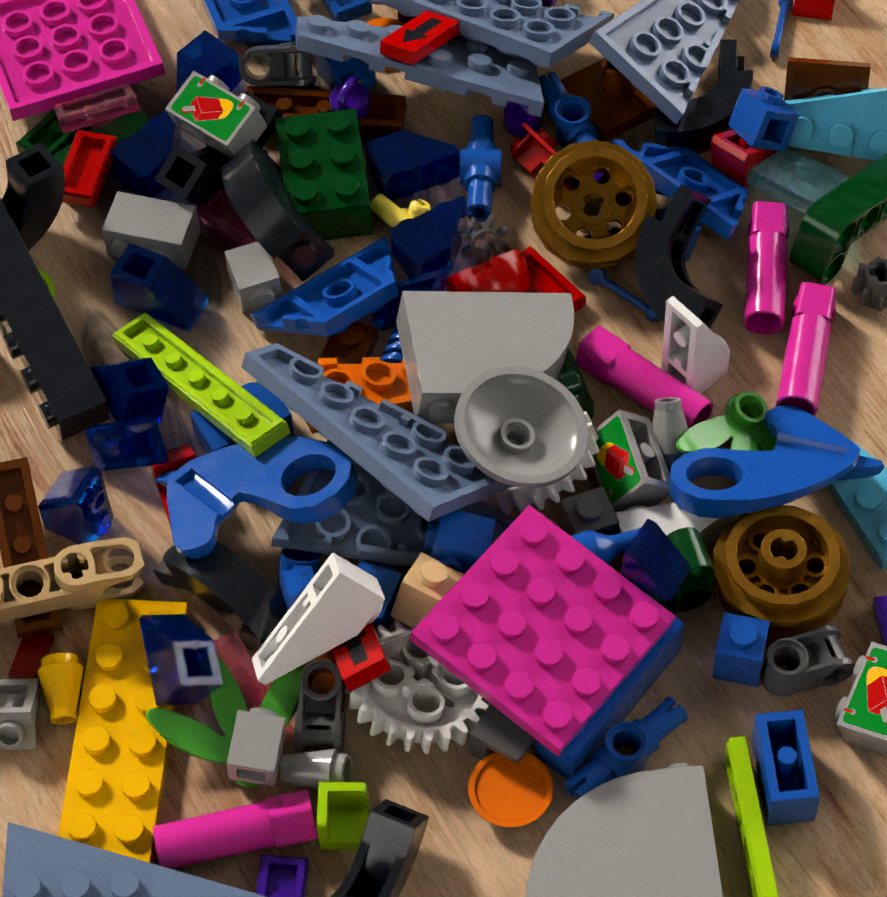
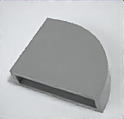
M403 291L396 324L414 415L432 424H454L455 409L463 390L474 378L494 368L506 366L526 367L556 379L563 366L574 326V307L571 293Z
M673 763L667 765L664 769L641 771L618 777L584 794L557 818L539 845L531 865L526 897H723L704 766Z

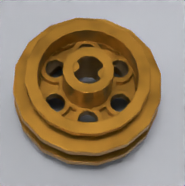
M599 140L572 143L552 155L536 176L530 203L533 229L546 250L567 265L589 270L616 266L635 254L642 224L647 214L655 217L657 208L654 182L641 160L620 145ZM594 173H603L609 176V181L605 184L597 183L594 179ZM570 177L576 178L579 182V187L574 191L567 190L563 185V182ZM627 193L631 203L627 206L618 205L615 200L617 194ZM585 203H596L600 207L598 217H589L583 213L586 206ZM560 206L567 207L570 211V217L566 220H560L555 209ZM610 222H618L622 226V230L616 235H610L606 227ZM579 230L582 233L591 234L592 239L583 238L576 235Z
M780 505L767 510L739 515L723 529L713 550L712 564L715 569L713 593L723 613H732L770 621L767 639L788 638L826 625L837 616L847 594V585L850 580L849 552L838 531L819 515L796 506ZM743 564H749L755 571L748 575L743 574L740 567ZM811 564L817 573L810 572L807 569V565ZM796 589L805 590L801 593L792 594V592Z

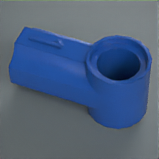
M288 548L281 549L276 592L286 602L288 610L319 571L320 553Z

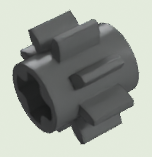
M491 214L486 222H478L475 217H471L473 226L469 232L460 231L459 233L461 239L469 242V245L461 250L463 256L469 257L474 254L477 266L483 264L484 261H490V258L500 255L502 251H511L510 245L501 239L509 234L507 226L504 225L496 229L495 218ZM490 234L494 243H486L484 249H481L477 239L484 240L486 235Z
M876 257L868 265L864 263L859 264L857 276L853 279L852 292L861 293V306L866 305L869 308L878 309V311H882L887 307L886 259Z

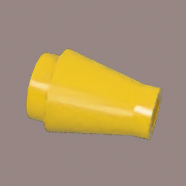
M54 653L44 656L41 659V667L37 670L52 724H71L76 722L78 718V704L84 667L79 664L78 656L73 653Z

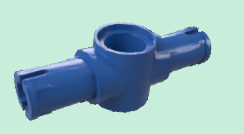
M548 72L551 82L545 74L539 77L543 99L549 107L548 114L555 124L554 136L556 142L565 148L572 143L598 140L597 129L591 122L590 103L585 98L569 94L556 72Z
M487 115L472 117L470 121L469 143L465 149H460V186H464L468 192L467 215L470 220L471 217H475L478 222L487 221L492 211V193L496 190V186H501V149H497L494 144V122Z
M668 696L664 699V702L642 720L634 719L632 722L625 721L613 725L607 732L605 744L593 753V760L570 779L564 781L563 786L568 795L573 798L577 794L576 801L601 784L621 776L644 771L647 758L659 749V742L680 724L688 720L685 709L680 704L673 708L676 700ZM626 746L633 748L636 753L626 756L616 752V749Z

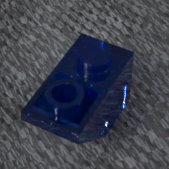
M206 30L177 52L176 93L193 71L207 79L210 75H213L230 88L229 92L233 91L239 82L243 80L239 71V53Z
M166 111L151 118L145 126L128 138L119 141L109 151L115 177L136 195L154 198L167 189L154 179L174 146H181V131Z
M400 130L365 142L367 169L380 194L385 195L391 201L407 198L416 192L437 185H445L451 180L460 178V151L456 145L406 130Z
M462 195L449 202H442L432 210L415 218L405 219L390 229L392 255L415 288H419L452 272L463 241L459 233L467 229L466 199Z
M129 243L109 273L116 304L142 314L147 313L152 318L188 332L209 302V296L168 257Z
M151 357L125 359L89 367L107 400L110 413L122 432L161 424L169 386Z
M93 465L61 472L38 505L45 529L77 544L96 541L99 536H104L113 521V513L101 469Z
M143 615L139 618L156 706L198 704L223 685L214 640L186 615Z

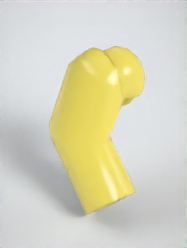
M379 194L370 203L371 211L396 230L420 229L427 225L430 220L431 206L422 199L411 201L409 208H399L385 195Z

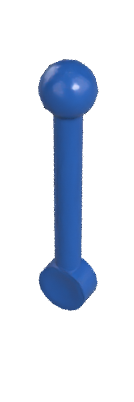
M778 0L780 12L770 51L771 58L778 59L787 12L792 7L793 0Z
M595 268L589 272L588 278L592 284L604 285L645 312L649 321L657 322L660 320L648 304L608 279L604 269Z

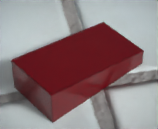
M41 633L23 637L9 670V679L39 678L37 670L41 667V659L50 653L54 635L51 633Z

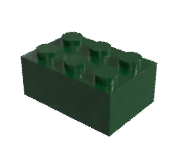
M356 109L275 118L284 192L300 215L324 240L373 235L370 200Z

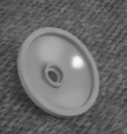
M506 366L494 368L480 374L463 390L455 409V433L465 455L484 474L506 485L520 488H540L555 484L567 477L577 467L587 447V421L577 399L559 381L534 369ZM508 439L515 440L519 445L511 443Z

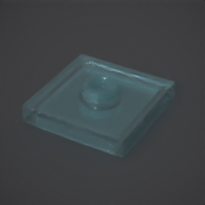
M787 146L785 152L778 151L752 168L747 182L751 186L806 214L815 201L850 177Z

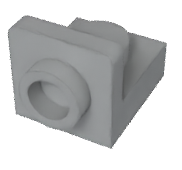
M39 678L0 680V750H31L36 748L37 734L34 721L41 696Z

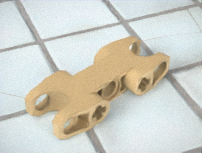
M127 537L91 541L62 549L55 557L1 568L0 627L6 621L63 608L72 611H83L96 608L97 602L127 599L135 596L144 587L142 576L144 562L139 541ZM125 549L133 557L122 555L108 558V555L113 550ZM120 567L127 568V569H125V570L117 571V572H115V571L112 570V569H114V568H120ZM133 580V583L125 589L113 587L115 584ZM28 581H34L43 586L42 591L33 597H26L18 592L20 586Z

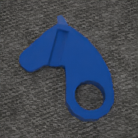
M780 405L767 411L765 414L766 427L769 433L776 438L774 450L749 451L703 448L685 453L671 466L670 497L680 509L698 517L721 518L784 505L823 489L836 480L875 476L883 471L884 464L882 460L860 456V448L804 409L796 405ZM716 475L733 479L737 484L728 489L709 490L695 486L691 482L702 476Z
M284 437L256 458L239 444L215 450L185 463L178 470L159 474L156 482L167 488V505L172 539L178 553L191 559H200L213 552L217 542L218 529L237 509L240 502L256 504L283 519L297 524L319 522L341 511L356 493L358 475L349 456L336 445L304 437ZM318 469L335 472L330 483L314 494L294 496L288 493L291 485L297 478L307 472Z

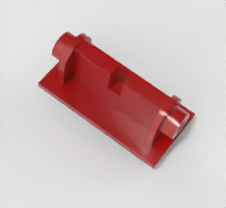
M523 122L521 125L528 134L523 139H515L510 145V150L512 151V158L518 161L533 176L546 164L552 155L557 153L554 148L558 144L541 127L534 132ZM570 177L563 182V185L567 190L574 191L573 186L578 180Z

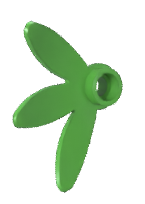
M747 391L736 394L726 403L725 415L713 417L692 426L681 435L676 442V447L681 453L685 454L703 448H719L729 439L731 440V450L758 451V448L760 451L774 450L776 438L769 433L765 425V414L768 411L767 404L760 395L754 392Z
M211 656L207 661V687L213 712L225 736H221L208 726L192 718L166 709L151 708L147 711L146 719L161 737L179 750L205 761L227 764L237 711H248L239 685L226 664L218 656ZM303 665L274 680L260 708L276 712L279 717H285V728L289 724L299 701L300 676L304 669ZM233 780L236 784L246 788H254L261 785Z

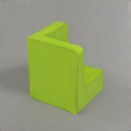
M319 782L317 832L321 850H358L370 814L367 783Z

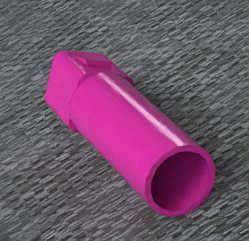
M756 201L753 203L751 217L748 221L747 235H750L747 246L743 322L746 329L754 334L771 335L782 330L785 325L787 238H789L790 232L788 205L785 203Z
M802 282L800 284L799 294L793 303L791 316L794 317L790 324L776 406L796 405L813 416L817 413L832 330L831 323H834L836 313L834 301L836 289L832 286Z
M597 326L579 343L575 360L578 367L607 385L609 383L652 413H654L656 399L677 397L681 398V405L688 429L709 419L713 410V403L632 350L631 345L602 326Z
M308 789L266 798V801L153 826L159 864L169 869L276 846V848L318 839Z

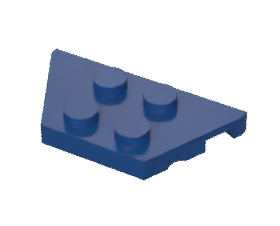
M202 0L219 41L267 44L296 42L295 28L297 18L288 0Z
M613 140L612 144L622 146L641 160L653 179L655 193L670 198L673 193L678 191L680 185L683 184L712 199L700 221L726 240L731 239L749 193L747 188L688 147H666L659 144L644 143L641 151H634L623 140Z
M382 237L252 313L251 316L256 328L264 331L330 337L333 334L347 330L353 322L365 315L381 310L387 302L399 296L392 252L387 238Z

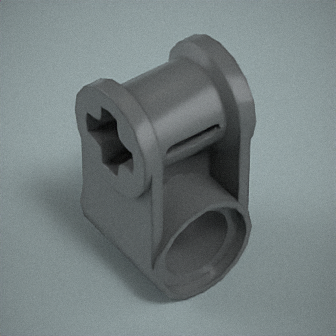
M296 42L251 47L245 52L240 61V75L246 83L252 86H305L317 83V77L312 75L311 53L297 50ZM296 55L299 57L300 72L297 71ZM254 56L263 57L268 62L269 71L261 76L251 73L247 65L248 59Z
M824 625L806 633L774 641L768 648L761 679L767 691L776 696L787 697L820 686L838 684L853 675L855 663L851 658L846 657L839 642L841 637L839 628L836 625ZM777 665H788L793 670L785 671L777 667Z
M313 660L302 670L299 702L294 726L295 750H303L305 746L333 747L334 749L338 748L343 752L346 727L344 710L345 683L337 665L329 660ZM320 673H329L335 676L334 687L326 694H316L311 689L312 680Z

